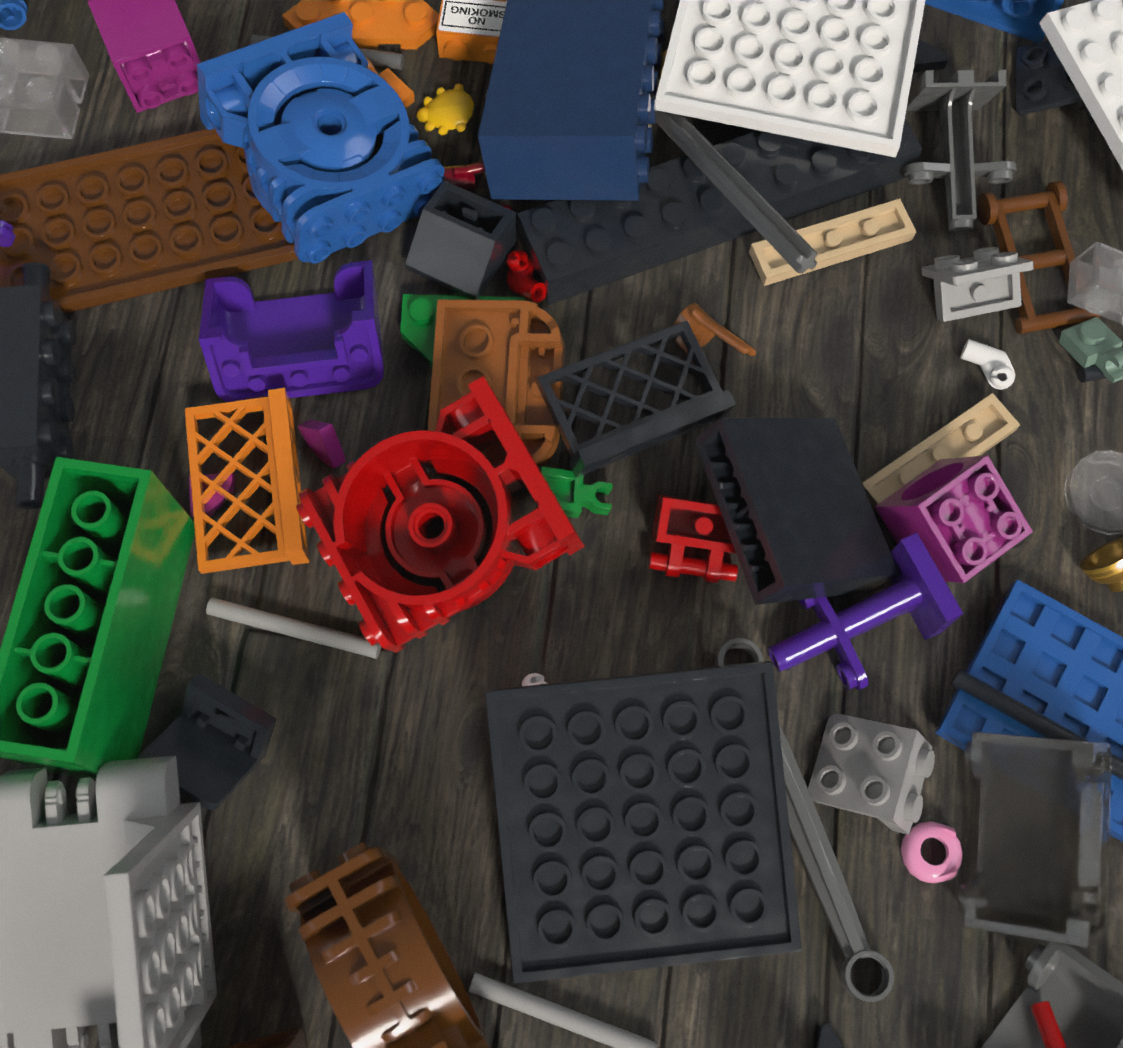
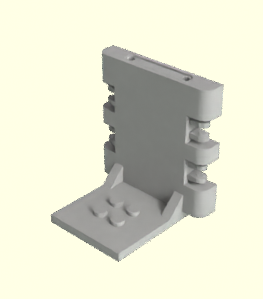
M176 756L109 761L99 769L96 783L92 778H80L76 789L78 813L68 814L64 784L60 780L47 781L46 767L9 770L0 775V1048H88V1026L97 1025L100 1048H118V1046L119 1048H201L200 1023L217 996L200 802L180 804Z

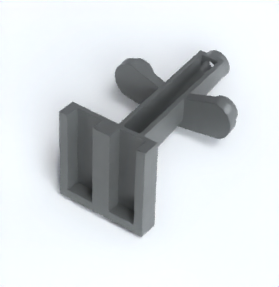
M958 70L946 83H934V71H925L910 87L906 111H939L943 163L918 162L908 164L903 167L904 176L908 177V183L913 185L931 183L933 178H945L948 231L963 232L973 229V221L977 219L975 178L988 177V183L999 184L1012 181L1013 174L1017 172L1016 162L1012 161L974 164L972 110H980L1006 87V70H997L986 82H974V70Z

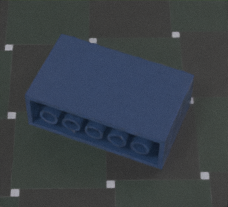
M507 0L478 133L491 199L639 201L641 183H648L649 157H644L645 153H652L653 130L652 127H648V124H655L656 122L655 98H652V96L657 95L659 87V71H655V69H662L663 47L662 44L658 43H665L666 20L661 18L660 11L664 8V0Z

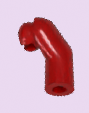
M523 250L512 251L506 259L509 266L507 271L509 288L514 293L533 302H541L547 294L545 284L534 280V266L527 253Z

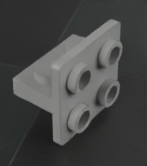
M988 247L974 250L973 257L960 259L959 255L941 256L934 259V265L921 267L922 276L934 279L937 320L946 322L1022 306L1020 272L1033 270V260L1020 258L1017 252L999 253V248Z

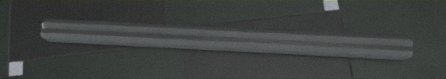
M656 110V123L797 273L803 274L807 269L813 270L817 265L815 260L817 252L683 115Z

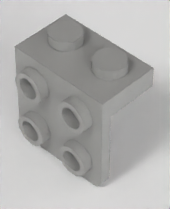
M833 714L829 717L808 787L812 800L816 803L878 818L892 831L909 835L913 822H918L922 813L923 797L920 794L924 778H929L934 768L935 755L932 750L933 747L915 729L842 714Z

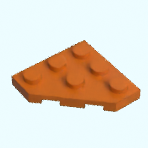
M301 0L282 15L285 26L292 31L345 12L353 23L352 39L358 48L378 49L379 44H400L401 49H418L436 35L439 14L424 0Z

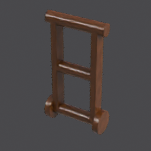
M1061 181L1048 183L1046 190L1043 192L996 199L992 192L980 194L977 200L978 218L984 226L993 225L1000 252H1016L1005 214L1039 208L1044 209L1056 250L1020 255L1018 257L1033 260V270L1061 265L1074 308L1035 315L1023 272H1020L1022 306L1017 307L1020 318L1015 320V329L1018 334L1080 324L1094 317L1100 319L1099 306L1090 305L1061 214L1065 211L1068 201L1066 187Z

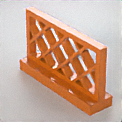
M286 389L268 390V397L185 408L198 571L201 574L285 561H290L292 565L310 563L306 525L296 509V505L301 502L299 492L302 489L293 408ZM263 411L264 423L253 435L237 425L246 413ZM215 417L223 422L224 425L208 441L198 434L197 420ZM232 430L248 440L234 458L218 448ZM265 435H266L267 445L264 444V443L261 441V439H262ZM199 443H201L202 445L205 446V447L201 450V452H200V448H199ZM255 446L268 454L267 464L257 475L241 464ZM212 453H215L228 463L214 481L201 472V465ZM236 469L252 480L238 498H235L221 487ZM269 474H270L271 485H270L269 483H267L266 481H264V480L268 477ZM202 482L209 486L204 492ZM259 486L271 493L273 500L262 515H259L245 505L246 501ZM216 492L232 503L217 522L205 514L204 507ZM240 509L256 520L242 539H239L224 528ZM273 515L275 519V526L269 522V519ZM206 523L212 526L208 533L206 530ZM265 526L276 534L278 550L259 553L248 544ZM219 533H222L237 544L226 558L209 560L208 546ZM243 550L249 553L247 555H240Z

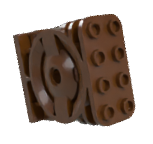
M361 843L336 858L340 866L321 875L318 870H314L289 885L292 894L284 899V903L288 911L297 912L300 915L301 927L298 929L299 934L305 942L311 962L326 997L353 1048H490L466 988L415 891L399 869L401 865L397 857L380 847L367 848L365 843Z

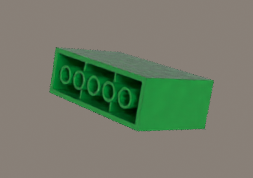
M56 457L0 648V757L30 768L46 767L48 773L92 778L94 780L97 779L99 769L109 761L138 759L195 535L194 521L151 470Z

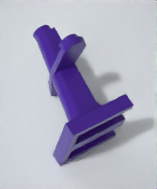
M918 533L900 540L891 552L899 575L891 579L894 585L838 613H835L826 597L798 600L805 610L812 608L820 622L767 648L769 657L777 671L789 670L835 647L841 661L840 664L836 665L841 682L848 690L854 687L857 690H861L867 687L869 683L866 672L850 642L851 639L898 616L910 613L926 641L941 634L963 615L961 608Z

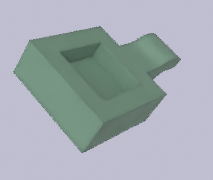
M1094 317L1061 332L1059 344L1082 367L1086 368L1096 364L1104 376L1112 383L1123 379V341L1098 317Z

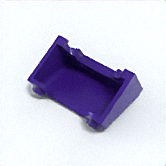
M372 260L352 262L341 266L334 275L335 293L255 302L251 288L239 278L220 277L206 279L199 342L217 396L225 402L268 397V390L285 388L289 398L364 390L379 384L384 375V363Z

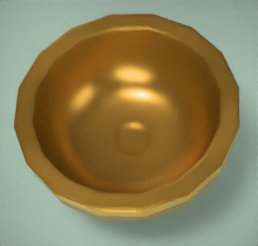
M1123 538L1111 541L1095 549L1080 564V568L1090 579L1097 583L1107 584L1111 592L1123 591Z

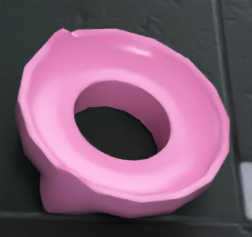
M932 821L918 823L913 826L910 834H905L900 850L902 861L909 873L920 881L931 884L952 880L957 875V870L961 866L963 855L955 829ZM927 838H935L942 842L945 847L946 857L940 865H930L921 856V844Z

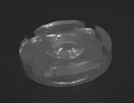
M1113 450L1095 451L1078 461L1067 475L1064 488L1067 506L1073 515L1077 514L1084 521L1082 524L1090 530L1106 535L1123 534V453Z

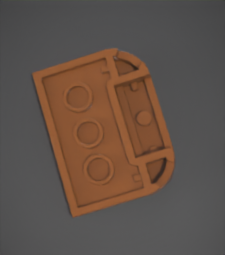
M437 300L428 431H435L441 409L470 393L471 390L468 384L484 376L539 468L546 467L557 449L560 433L535 381L539 376L563 368L565 360L564 340L552 316L539 308L536 303L530 301ZM563 380L551 385L556 398L562 400ZM500 440L480 451L494 468L505 462L507 452ZM431 461L425 462L428 468H434Z

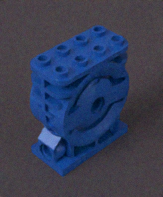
M345 12L197 64L201 121L207 130L215 129L224 143L244 148L248 176L255 196L270 213L273 220L282 223L281 231L283 236L289 243H294L295 254L302 262L319 263L333 252L345 247H356L370 236L379 232H391L409 219L416 216L420 218L423 208L442 184L445 173L441 162L438 159H431L432 151L427 142L418 140L419 132L413 124H409L407 111L398 94L384 79L367 69L368 61L352 39L353 23ZM377 141L381 148L374 158L371 159Z

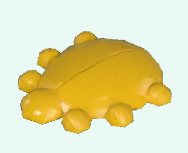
M458 83L455 85L454 90L447 91L441 87L436 90L437 96L434 99L429 96L424 98L423 103L425 107L418 110L416 117L420 123L427 122L424 127L427 132L432 131L436 127L439 129L438 133L442 136L446 135L448 130L457 129L458 132H463L466 129V123L473 114L474 103L471 95L464 91L463 85Z

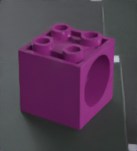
M175 0L88 1L111 61L137 113L156 108L163 103L186 95H192L198 91L197 64L201 62Z
M988 455L940 459L875 506V509L897 544L900 540L918 533L945 582L965 583L1033 532Z

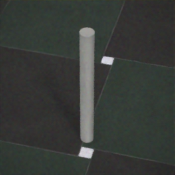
M213 597L207 604V615L374 659L378 658L381 651L379 643L372 646L365 637Z
M475 973L469 988V992L613 1048H657L658 1042Z

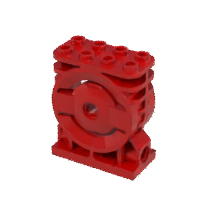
M484 376L468 384L471 390L470 393L441 409L435 431H410L389 437L370 448L357 461L354 460L347 464L349 472L339 478L329 474L322 479L324 486L315 492L309 488L299 492L301 502L296 505V509L309 528L315 527L321 539L316 544L324 561L330 567L335 565L342 578L341 581L337 582L339 590L350 606L356 604L363 617V620L359 621V627L372 646L379 643L384 650L397 653L405 648V643L415 637L421 639L428 634V630L437 624L444 625L451 621L450 617L454 614L470 609L489 598L504 583L514 565L538 570L566 552L571 555L585 547ZM500 440L507 455L505 462L494 468L480 451ZM431 461L439 475L452 476L468 482L486 500L492 516L493 532L490 547L480 565L477 558L484 547L487 533L486 519L481 506L473 495L459 484L443 479H431L423 463ZM387 485H389L396 498L387 515L385 526L386 541L392 556L404 569L418 577L429 580H441L446 588L445 591L439 592L436 587L419 585L407 580L389 561L383 544L384 519L391 505L384 491ZM523 487L529 490L539 508L521 518L513 493ZM443 519L444 530L442 534L436 538L428 539L426 535L428 525L433 520ZM520 547L526 556L519 554Z

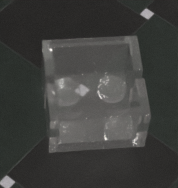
M0 37V133L73 140L80 113L77 103H82L89 78V73L74 44Z

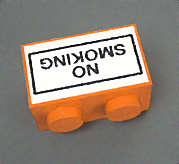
M442 0L436 30L439 58L494 64L507 1Z

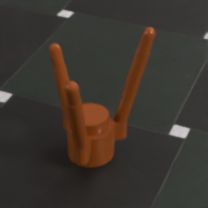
M693 303L685 308L674 322V325L688 321L700 347L705 346L716 335L741 353H747L750 356L756 355L754 348L718 324L697 303ZM678 336L675 342L687 354L688 350L681 336Z

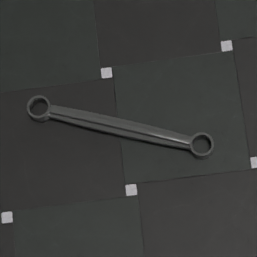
M735 638L729 640L721 647L715 659V666H724L723 658L729 649H743L747 651L754 662H763V656L758 646L752 641L744 638ZM779 724L790 833L845 957L840 966L841 984L845 991L856 999L867 1002L882 1000L890 993L894 984L892 966L883 955L870 951L845 879L819 814ZM860 957L873 958L881 967V984L870 995L858 991L851 982V967Z

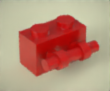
M658 494L651 537L656 542L669 543L670 545L667 554L650 553L648 569L665 571V576L676 578L680 574L703 577L704 582L716 584L719 580L735 582L738 574V565L723 563L724 552L736 554L718 503ZM685 546L708 549L706 560L683 557Z

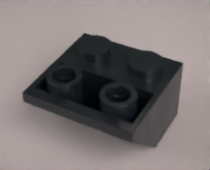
M443 181L422 210L405 263L406 269L467 298L478 300L517 244L516 212L447 181Z

